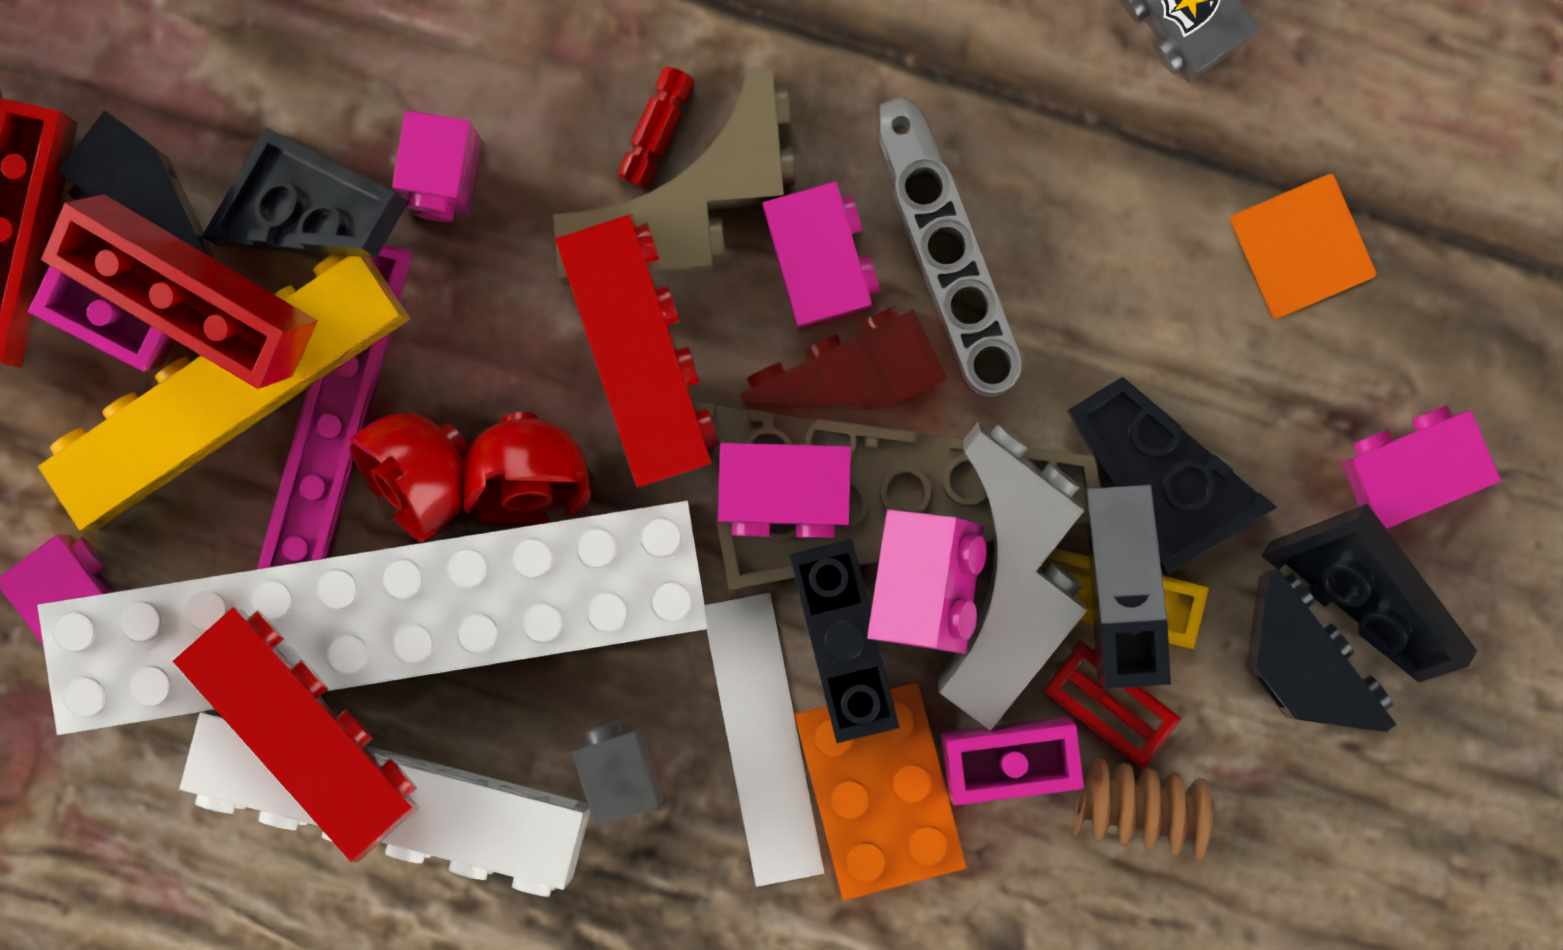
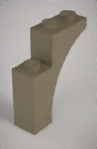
M773 68L747 70L742 92L733 113L721 133L691 166L666 184L628 202L603 209L553 214L555 238L633 214L636 226L648 222L658 250L660 260L649 263L653 277L714 272L713 256L725 255L722 217L709 218V210L760 206L762 202L783 197V187L795 186L793 149H780L778 124L790 123L787 85H774ZM556 244L558 278L563 285L570 284Z

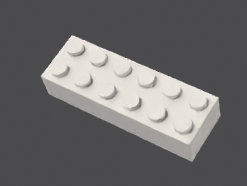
M216 710L199 713L179 790L197 794L195 805L205 809L233 814L235 808L245 809L248 807L259 810L258 821L270 826L297 830L298 825H307L308 823L317 825ZM365 745L381 765L392 759L417 787L409 796L419 808L382 841V843L387 844L386 855L413 863H423L424 857L431 858V856L450 860L448 871L473 879L486 880L487 875L493 874V872L514 877L512 888L549 897L551 890H555V888L564 890L572 880L590 814L587 802ZM322 832L321 837L323 839L331 841V839L324 832Z

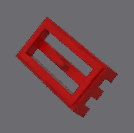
M1078 640L1071 649L1070 654L1060 663L1056 672L1040 690L1132 762L1144 769L1182 718L1142 687L1121 688L1162 720L1158 728L1154 730L1075 669L1082 659L1096 669L1095 651L1082 640ZM1067 679L1147 740L1141 750L1060 689Z

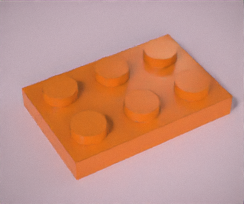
M918 682L890 688L900 727L897 729L836 743L827 705L794 713L843 901L967 869Z

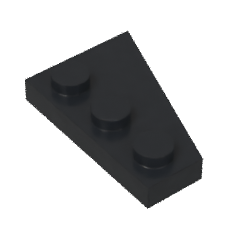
M265 127L202 237L216 246L377 258L406 208L408 201L395 191Z
M1124 377L1119 378L1066 411L1112 487L1151 484L1160 563L1165 574L1172 572L1277 508L1265 496L1257 493L1233 472V469L1215 454L1212 455L1186 433L1180 424Z
M1368 504L1270 541L1261 555L1279 570L1286 564L1311 584L1308 590L1321 605L1326 607L1329 603L1333 602L1359 623L1358 634L1418 683L1468 667L1477 652V649Z

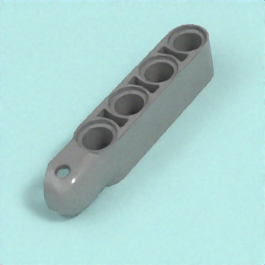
M907 97L894 98L880 104L878 143L895 185L893 195L896 208L963 382L977 396L986 398L1000 396L1008 391L1020 377L1022 362L1019 350L952 175L942 161L927 119L921 108L913 100ZM900 125L906 128L908 132L901 135L894 132L892 128ZM919 174L931 176L940 187L941 194L939 198L931 204L922 205L915 203L908 197L905 190V183L908 179ZM939 233L954 235L962 244L963 254L961 259L953 264L938 263L931 257L928 251V241ZM968 291L981 297L986 310L985 316L981 321L975 324H965L954 317L950 304L952 298L958 293ZM982 351H995L1004 357L1008 366L1007 377L1004 381L997 384H988L977 377L973 364L975 356Z

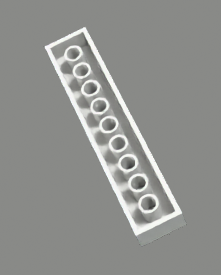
M688 501L37 605L57 735L215 710L172 661L233 607L245 611L249 617L259 610L284 638L277 646L278 650L293 666L301 659L304 660L327 685V691L708 629Z

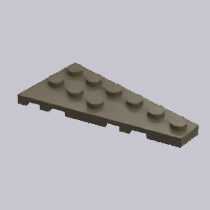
M694 402L697 411L709 408L720 443L851 446L849 525L835 526V538L796 537V525L770 524V537L731 536L732 523L718 522L720 445L709 448L713 459L711 464L706 465L729 590L795 578L789 554L848 539L853 540L859 566L879 562L887 509L955 517L985 526L983 535L985 542L994 540V524L990 502L976 469L964 452L962 441L965 438L937 436L899 429ZM1028 447L1023 456L1042 471L1051 463L1080 486L1074 495L1080 499L1084 512L1073 525L1088 523L1086 488L1100 487L1095 457Z

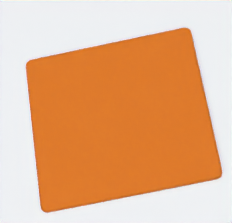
M1327 174L1233 214L1230 217L1231 224L1274 319H1279L1376 277V270L1333 174Z

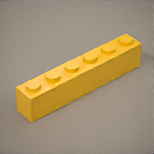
M331 255L313 269L317 278L297 291L290 285L274 293V295L318 320L293 377L256 389L203 356L198 357L192 362L188 357H183L159 371L155 375V379L159 384L139 398L135 392H132L107 406L102 411L106 420L86 433L83 428H78L55 441L50 446V450L54 455L38 465V468L79 531L100 529L305 391L313 383L327 376L336 368L409 321L410 317L370 257Z

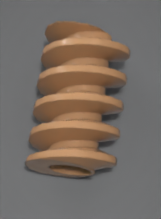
M1098 757L1092 761L1083 776L1084 789L1078 791L1073 818L1074 836L1077 835L1085 820L1092 821L1094 839L1096 841H1102L1110 825H1114L1118 829L1120 846L1126 847L1134 832L1139 830L1143 833L1145 851L1152 852L1160 836L1163 835L1168 837L1170 856L1177 857L1187 840L1193 842L1195 861L1201 862L1204 859L1211 836L1214 809L1209 784L1205 779L1197 778L1193 780L1187 791H1185L1183 777L1180 774L1172 773L1168 775L1160 788L1158 773L1153 768L1144 769L1135 783L1133 768L1130 764H1119L1110 778L1108 764L1104 758Z

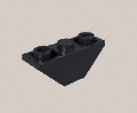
M848 539L789 554L836 743L900 728L878 640L867 639L871 612L853 540Z
M1279 569L1268 570L1258 578L1247 667L1282 714L1287 718L1380 732H1388L1397 724L1386 711L1394 705L1391 698L1373 676L1368 675L1364 679L1360 677L1348 661V658L1354 655V651L1342 633L1331 623L1325 628L1322 627L1309 609L1315 603V599L1304 583L1293 572L1284 577Z

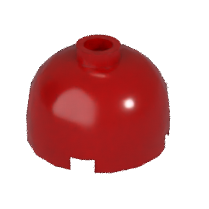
M406 411L388 414L370 423L349 439L353 443L348 446L350 454L370 490L377 499L383 493L386 499L397 510L401 511L393 515L392 518L412 538L423 543L445 527L461 511L463 507V459L468 446L452 425L447 423L439 428L428 417Z
M515 412L502 417L500 423L487 428L470 444L464 457L463 510L469 514L472 508L478 509L480 522L508 527L533 526L548 523V515L543 511L565 506L566 517L578 513L589 504L591 489L589 470L584 452L567 430L547 420L538 419L536 414Z

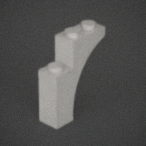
M977 422L962 443L965 454L982 481L991 506L994 524L992 573L986 597L977 617L975 630L967 641L966 654L956 653L937 679L940 694L991 731L1087 612L1083 598L1077 594L1082 588L1081 583L1053 562L1047 569L1041 566L1084 512V508L1080 499L1074 495L1080 486L1067 474L1051 463L1042 471L1023 456L1028 446L1016 435L1000 424H997L991 432L981 423Z

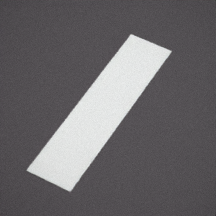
M771 593L705 605L708 624L707 635L755 885L758 887L825 874Z

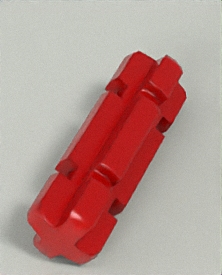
M668 66L662 70L655 86V91L658 92L656 98L650 97L630 142L634 148L631 153H625L618 169V176L624 182L641 189H647L651 185L658 169L655 161L657 158H663L682 115V110L679 107L681 103L687 104L694 88V78L688 73Z

